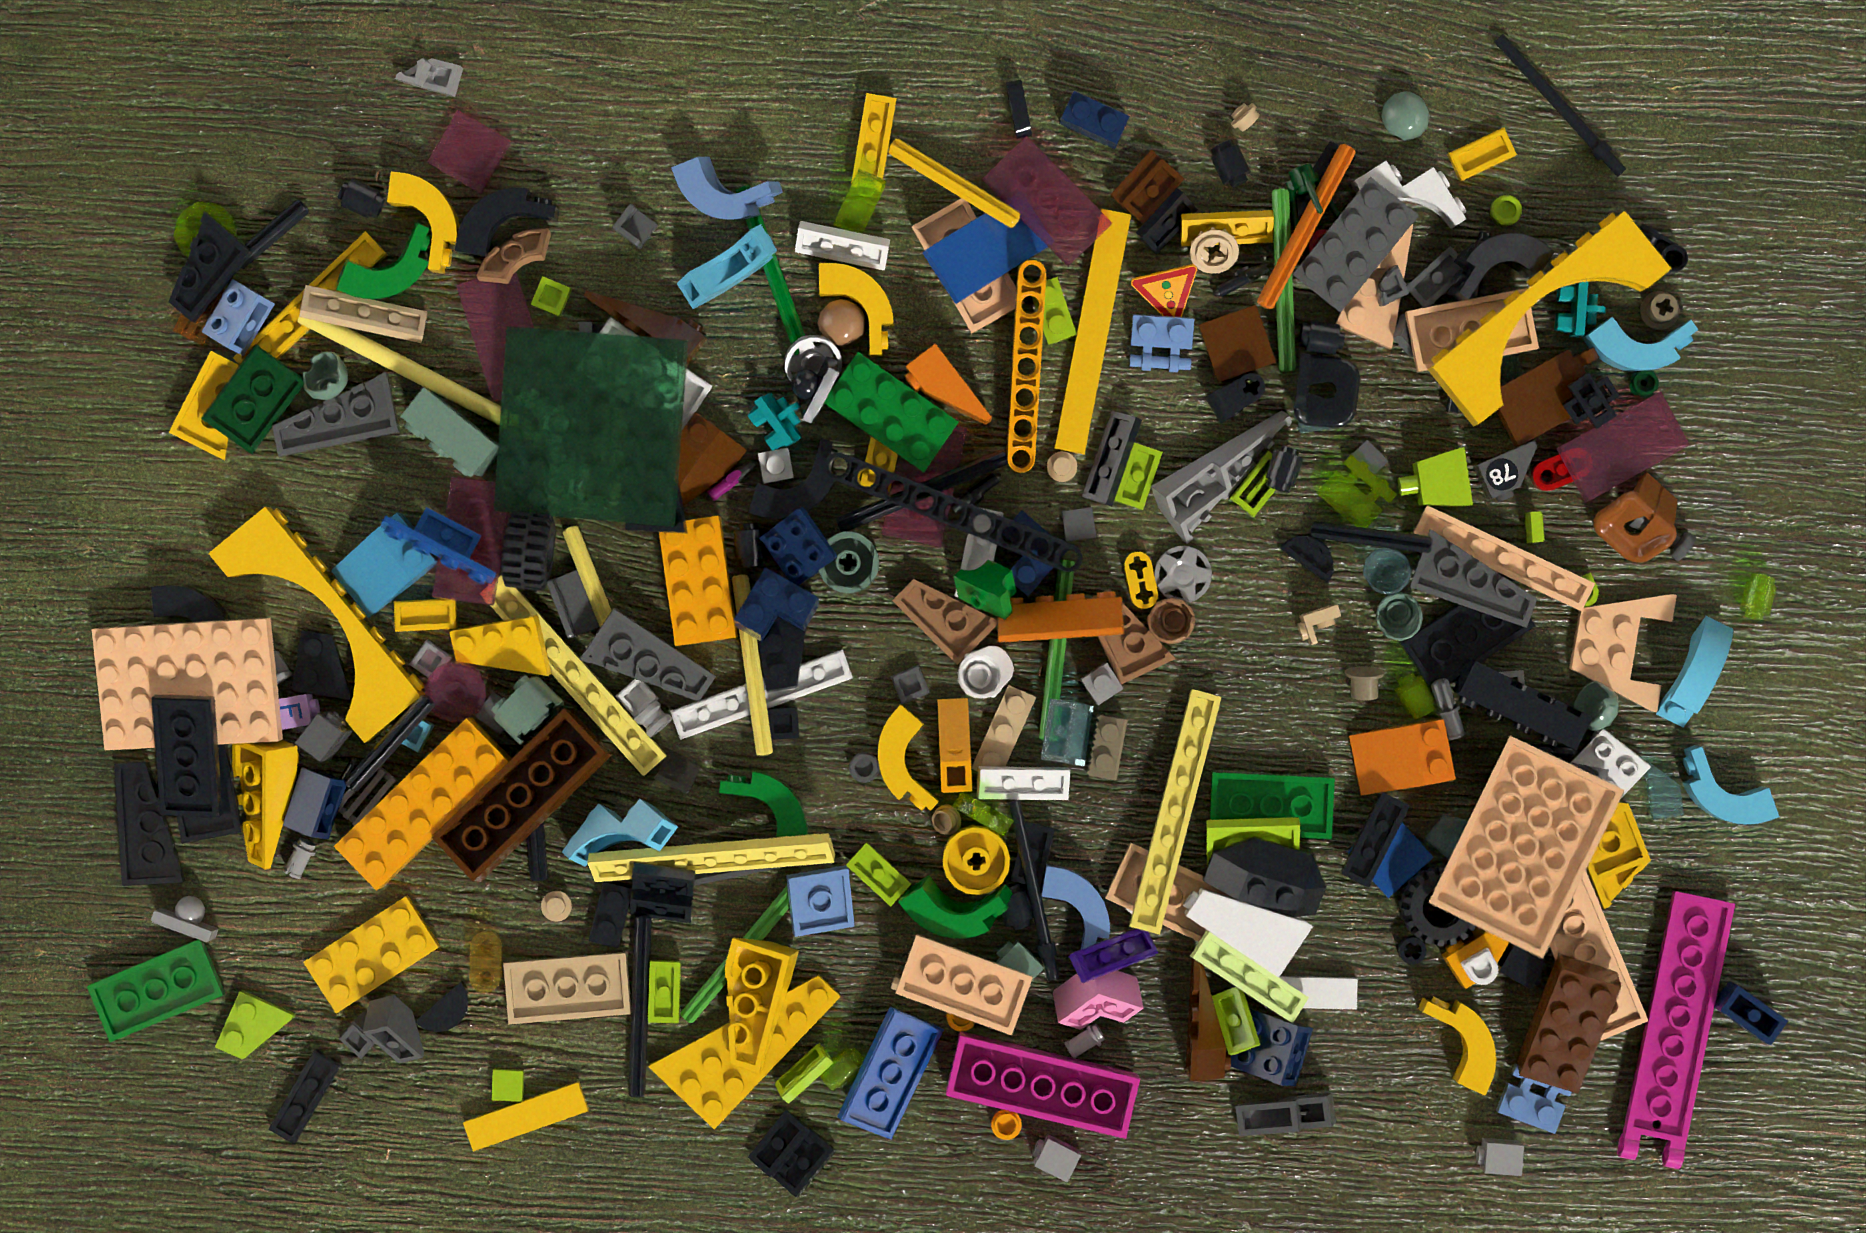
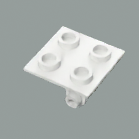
M1604 728L1592 734L1589 744L1570 763L1571 765L1576 763L1609 770L1607 782L1624 789L1621 798L1651 768L1650 764Z

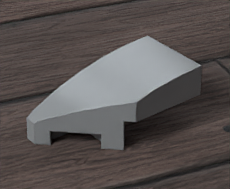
M422 58L417 61V65L406 72L401 71L396 74L395 79L413 86L455 97L463 67L433 58L429 60Z

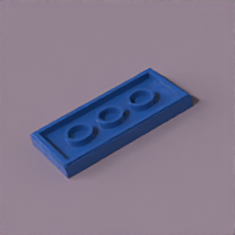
M1022 192L1004 201V203L1021 214L1018 223L1013 228L985 213L922 252L955 304H958L1054 243Z
M890 1006L837 1117L841 1121L892 1139L944 1029Z

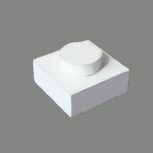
M789 448L758 453L764 484L794 478Z

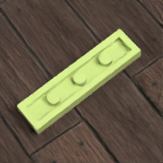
M1207 930L1190 955V957L1291 1023L1295 1021L1309 999L1308 996Z

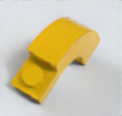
M391 171L387 202L392 206L419 210L427 217L432 230L428 270L433 273L445 274L446 267H450L452 261V249H449L448 245H456L460 223L453 206L438 189L426 180L411 174Z
M819 263L820 297H845L861 305L869 319L870 357H883L882 349H888V331H882V326H894V319L890 302L881 286L868 274L855 267L839 263Z
M900 704L888 718L880 735L878 744L880 772L887 787L898 800L908 791L911 794L908 799L920 810L927 807L931 811L939 800L910 775L905 764L906 747L924 723Z
M1433 996L1431 1001L1422 998L1418 1009L1453 1026L1461 1037L1463 1054L1453 1079L1467 1088L1486 1095L1496 1068L1495 1044L1488 1027L1473 1010L1458 1000H1455L1451 1010H1449L1450 1004Z

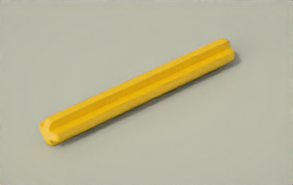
M896 138L891 143L889 154L1008 227L1013 228L1018 223L1021 215L1019 211L904 141Z

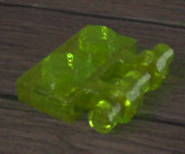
M1350 454L1343 464L1351 472L1345 477L1336 469L1316 493L1352 525L1368 528L1383 511L1374 501L1381 496L1390 503L1397 493L1389 487L1390 483L1384 478L1379 479L1368 469L1369 465L1363 460L1359 461ZM1358 478H1361L1372 488L1367 495L1354 485Z

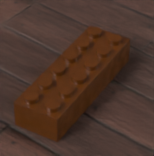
M563 709L431 838L472 882H482L613 754L571 710Z

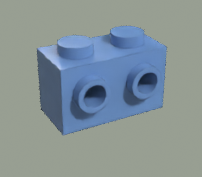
M232 279L229 286L224 290L222 298L213 313L208 317L206 325L201 332L228 349L244 356L275 303Z

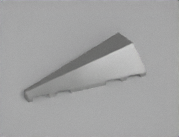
M1284 411L1276 413L1151 486L1158 508L1185 543L1188 544L1193 539L1191 533L1201 521L1207 523L1212 517L1209 512L1221 498L1226 500L1255 467L1254 459L1264 448L1270 449L1273 446L1272 438L1284 425L1288 427L1291 425L1290 415Z

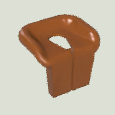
M1646 472L1640 477L1633 491L1624 493L1595 515L1593 520L1594 530L1623 558L1637 563L1649 561L1669 548L1675 541L1677 531L1674 522L1678 499ZM1643 516L1649 520V523L1638 534L1629 533L1624 527L1627 522Z

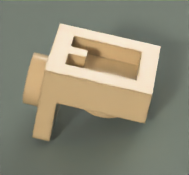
M1332 604L1299 615L1301 622L1297 623V628L1302 641L1307 640L1310 645L1318 643L1313 625L1317 624L1318 629H1322L1336 624L1334 618L1341 617L1338 604Z

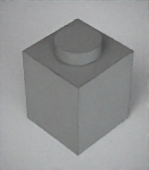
M1106 662L1080 678L1097 705H1100L1124 689Z
M1047 1134L1044 1141L1041 1139L1037 1141L1031 1156L1035 1157V1167L1068 1183L1081 1157V1152L1079 1149Z
M1482 1138V1145L1477 1146L1476 1164H1480V1169L1486 1174L1522 1176L1524 1145L1519 1140Z

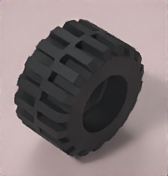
M514 510L509 517L503 542L501 567L502 579L506 587L544 591L546 588L547 580L550 579L555 550L556 529L552 515Z
M1433 866L1428 867V870L1425 871L1419 870L1415 877H1411L1407 881L1406 888L1402 887L1400 892L1403 894L1402 899L1398 901V906L1401 907L1399 914L1405 922L1406 928L1422 941L1437 946L1457 944L1456 940L1467 938L1468 935L1466 933L1469 930L1473 931L1476 926L1455 915L1439 924L1431 923L1425 918L1423 913L1424 900L1430 892L1435 890L1446 868Z

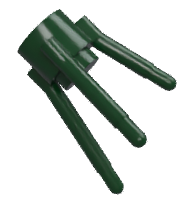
M1305 164L1289 171L1290 181L1285 183L1289 190L1293 232L1299 222L1296 199L1297 190L1299 195L1309 193L1317 213H1323L1315 192L1321 180L1318 172L1313 171L1311 164ZM1331 199L1328 207L1337 219L1341 213Z

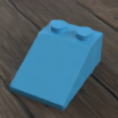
M396 513L391 517L413 530L415 529L404 514ZM379 526L339 562L331 572L365 612L366 616L371 618L440 563V559L431 553L429 555L419 553L412 548V543L403 538L401 541L390 538L384 533L385 529Z

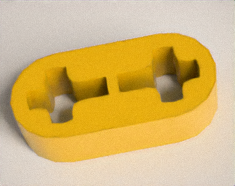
M1133 552L1124 561V572L1130 599L1136 607L1148 609L1158 599L1152 562L1145 553ZM1133 557H1138L1140 561L1146 562V567L1141 569L1142 579H1138L1136 570H1130L1129 564L1134 562ZM1144 581L1146 591H1152V597L1148 598L1147 604H1143L1142 600L1136 599V594L1140 593L1139 582Z

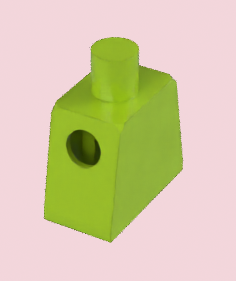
M1465 447L1413 463L1414 475L1398 478L1400 495L1417 493L1419 506L1464 507L1473 505Z

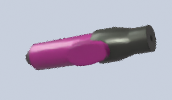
M752 460L733 470L726 478L708 490L705 496L706 501L717 500L736 484L747 478L757 468Z

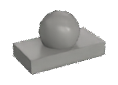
M195 896L181 898L175 906V912L164 908L154 910L151 918L152 923L204 942L215 939L219 928L201 922L205 915V907L203 902Z

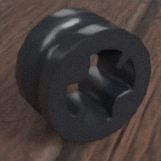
M1407 936L1399 941L1397 953L1404 962L1415 965L1423 961L1426 956L1427 949L1421 939L1415 936ZM1408 943L1414 946L1419 945L1420 950H1416L1419 954L1414 958L1411 955L1405 956L1404 950H1408L1405 948Z

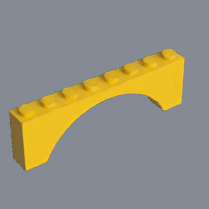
M1625 211L1617 216L1613 212L1598 223L1601 227L1598 232L1593 236L1590 232H1587L1574 243L1578 247L1569 255L1566 251L1562 252L1550 262L1553 265L1551 270L1546 274L1540 270L1526 281L1530 287L1521 294L1518 290H1515L1503 300V303L1506 305L1497 313L1494 309L1490 310L1478 320L1482 324L1478 329L1472 332L1468 328L1455 339L1458 345L1448 352L1446 348H1443L1431 358L1434 364L1427 370L1473 427L1479 425L1503 405L1500 389V369L1503 353L1513 329L1528 309L1538 300L1564 286L1590 281L1617 283L1641 292L1672 269Z
M264 507L208 554L227 577L235 578L252 574L277 576L304 587L318 597L332 611L347 636L355 667L354 693L345 720L364 743L371 742L400 718L421 695H425L422 691L425 686L414 673L409 675L402 667L405 664L403 658L395 650L390 652L383 644L386 640L384 635L375 626L369 627L364 620L366 614L355 602L351 605L344 595L347 591L337 579L332 581L327 576L325 571L328 568L317 555L312 557L305 549L308 546L305 539L298 532L293 534L286 526L289 522L286 516L278 508L273 510L271 507Z

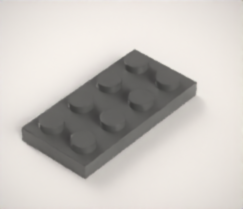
M1370 177L1295 270L1293 275L1341 313L1419 215Z

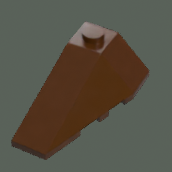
M586 291L583 295L586 299L685 368L688 367L707 340L702 335L704 328L691 319L685 323L679 318L590 291Z
M697 412L694 413L673 442L683 506L727 477L747 451Z
M1191 957L1185 1073L1190 1081L1224 1079L1225 1070H1230L1231 1055L1226 1052L1204 965Z

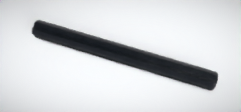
M1000 449L919 484L943 492L1007 465V455L1003 449ZM904 490L890 496L892 498H899L903 495ZM928 492L921 493L917 497L916 502L929 498L932 495ZM881 499L838 517L836 522L841 532H848L904 507Z
M637 915L634 923L628 1094L630 1097L635 1098L644 1097L646 1094L652 918L648 915Z

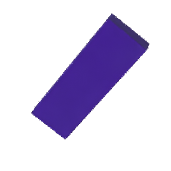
M1133 929L1073 952L1069 955V958L1083 984L1156 955L1158 951L1149 932Z

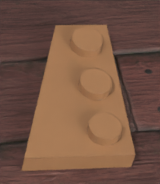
M915 579L892 600L957 665L964 659L965 654L970 653L998 625V620Z
M1107 589V590H1105V591H1103V592H1112V591H1111L1110 589ZM1097 595L1092 596L1088 599H1097ZM1124 604L1125 634L1097 636L1121 685L1176 659Z

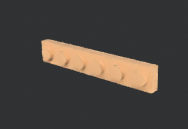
M1428 505L1425 507L1413 532L1416 535L1427 536L1431 529L1495 572L1579 611L1583 610L1595 583Z

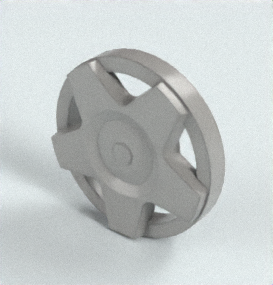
M819 335L802 336L786 352L784 359L786 374L790 381L793 378L791 371L798 372L808 369L818 374L826 356L831 358L834 354L836 355L840 374L842 368L840 352L837 346L826 337ZM813 342H820L823 344L815 346ZM799 348V354L792 356L796 349Z
M1177 546L1162 554L1156 563L1154 576L1157 588L1166 598L1173 597L1188 603L1197 600L1207 591L1211 583L1212 570L1208 559L1202 552L1190 546ZM1184 551L1179 559L1170 556L1174 552ZM1197 556L1201 558L1206 568L1197 566ZM1162 566L1167 574L1160 581L1159 571ZM1205 582L1203 588L1196 594V584ZM1178 590L1183 598L1174 597L1168 592Z

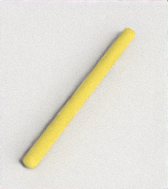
M302 317L298 318L297 322L536 445L541 446L548 440L545 429L536 423L348 327Z

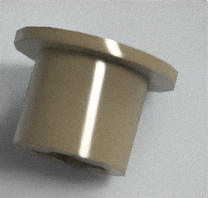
M1664 291L1650 293L1644 298L1640 307L1642 320L1648 327L1655 330L1668 329L1674 325L1680 312L1679 304L1675 297Z
M1369 666L1346 669L1345 676L1351 678V698L1356 700L1377 699L1378 679L1385 675L1384 670Z

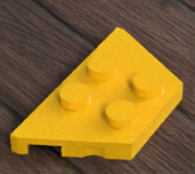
M1626 802L1618 803L1586 868L1603 909L1608 908L1622 889H1626L1633 881V877L1651 861L1629 803Z

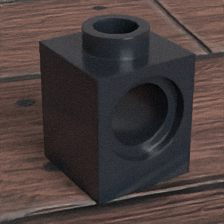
M1510 942L1497 963L1498 971L1529 989H1532L1534 984L1538 986L1546 974L1544 969L1546 962Z

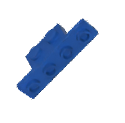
M427 507L414 530L388 516H385L382 520L381 527L385 529L384 533L390 538L401 541L403 538L412 543V548L424 555L431 553L441 558L440 562L446 567L456 570L458 567L468 572V577L477 583L484 584L487 582L491 584L497 573L470 559L481 535Z

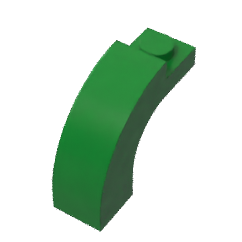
M415 222L402 254L395 262L388 266L370 268L346 259L334 287L343 293L363 299H381L404 291L417 281L429 263L427 259L418 256L420 251L425 252L430 243L432 235L427 234L429 228Z
M754 770L751 782H746V776L728 774V780L722 779L720 781L719 793L755 797L765 802L771 808L777 822L776 838L808 835L807 817L801 801L795 792L777 777Z
M930 875L907 888L898 902L906 913L924 929L943 937L962 939L976 937L990 931L996 917L1003 914L1009 908L1007 904L1013 893L1005 884L978 901L970 903L958 902L946 896Z

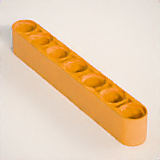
M1027 260L1019 266L1016 283L1006 455L1010 468L1019 473L1027 472L1034 466L1036 454L1046 269L1043 264L1036 260ZM1028 265H1035L1040 270V277L1034 283L1027 282L1023 277V271ZM1027 296H1034L1038 301L1037 310L1030 314L1025 313L1021 307L1022 300ZM1025 327H1032L1036 331V339L1031 344H1024L1020 340V331ZM1023 358H1031L1034 362V370L1029 375H1023L1018 371V363ZM1026 388L1031 390L1033 394L1032 401L1028 405H1019L1016 401V394L1019 390ZM1025 419L1030 422L1031 430L1027 435L1019 436L1014 432V425L1018 420ZM1018 450H1025L1029 454L1027 464L1020 467L1013 464V454Z

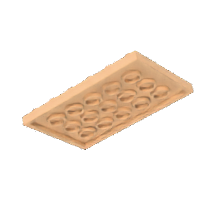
M271 617L91 629L104 750L155 748L151 697L156 694L215 696L218 744L275 742L283 739Z
M1510 736L1429 903L1543 959L1619 803L1624 789Z

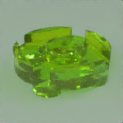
M196 202L180 214L175 225L173 237L180 251L186 257H189L193 238L197 237L202 222L200 221L204 211L213 216L238 238L235 220L226 209L215 203Z
M964 792L959 794L952 806L1003 836H1006L1014 821Z

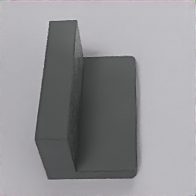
M577 570L558 578L547 580L548 588L568 638H573L599 628Z

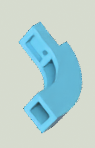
M760 224L752 228L736 244L719 256L689 271L677 285L692 309L752 275L773 258L772 255L777 249L773 245L771 237Z
M1611 317L1583 336L1582 339L1589 348H1595L1599 359L1614 368L1628 372L1650 371L1665 367L1679 360L1681 357L1674 348L1676 347L1679 351L1694 340L1691 335L1698 331V328L1690 320L1681 324L1657 343L1643 344L1629 338L1615 319Z
M1705 616L1691 636L1689 652L1682 670L1672 687L1659 703L1656 715L1684 727L1693 713L1698 714L1723 669L1732 642L1733 628Z
M1694 745L1683 749L1686 756L1683 758L1685 770L1688 775H1693V778L1682 783L1689 797L1703 811L1720 820L1744 825L1763 823L1779 817L1769 788L1760 786L1740 794H1730L1721 789L1714 780L1702 746Z

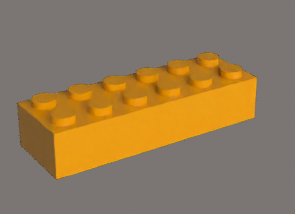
M472 717L466 718L335 844V849L376 891L383 888L433 840L431 837L512 758Z

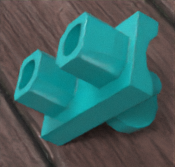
M1588 282L1571 284L1557 289V302L1571 303V314L1557 313L1554 330L1569 333V337L1579 338V336L1585 335L1586 314H1588L1587 325H1596L1597 314H1606V307L1597 306L1598 294H1589L1587 305Z
M772 393L761 396L754 401L756 405L747 416L756 427L761 426L766 421L772 426L774 430L764 437L771 450L778 449L784 445L789 446L802 438V435L795 427L801 422L795 413L801 408L798 401L789 405L784 397L777 401Z

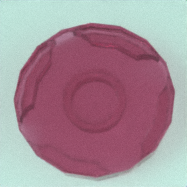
M460 661L447 662L436 667L429 675L425 686V695L434 701L435 707L431 711L439 719L451 723L463 722L466 718L475 716L482 709L486 698V684L480 672L473 666Z

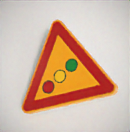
M1190 264L1132 278L1131 285L1162 316L1182 317L1197 272V266Z

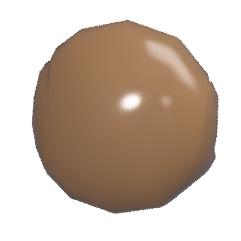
M839 299L829 302L821 310L817 324L823 337L828 338L841 348H847L858 344L865 336L868 322L859 306L851 301Z
M1173 597L1157 602L1147 616L1150 632L1158 641L1167 644H1177L1186 640L1193 631L1196 622L1192 608L1184 600Z

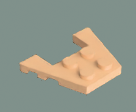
M1667 594L1583 608L1582 611L1578 612L1569 669L1592 681L1603 683L1620 696L1635 702L1649 711L1657 712L1662 685L1630 679L1640 618L1672 622L1677 595Z

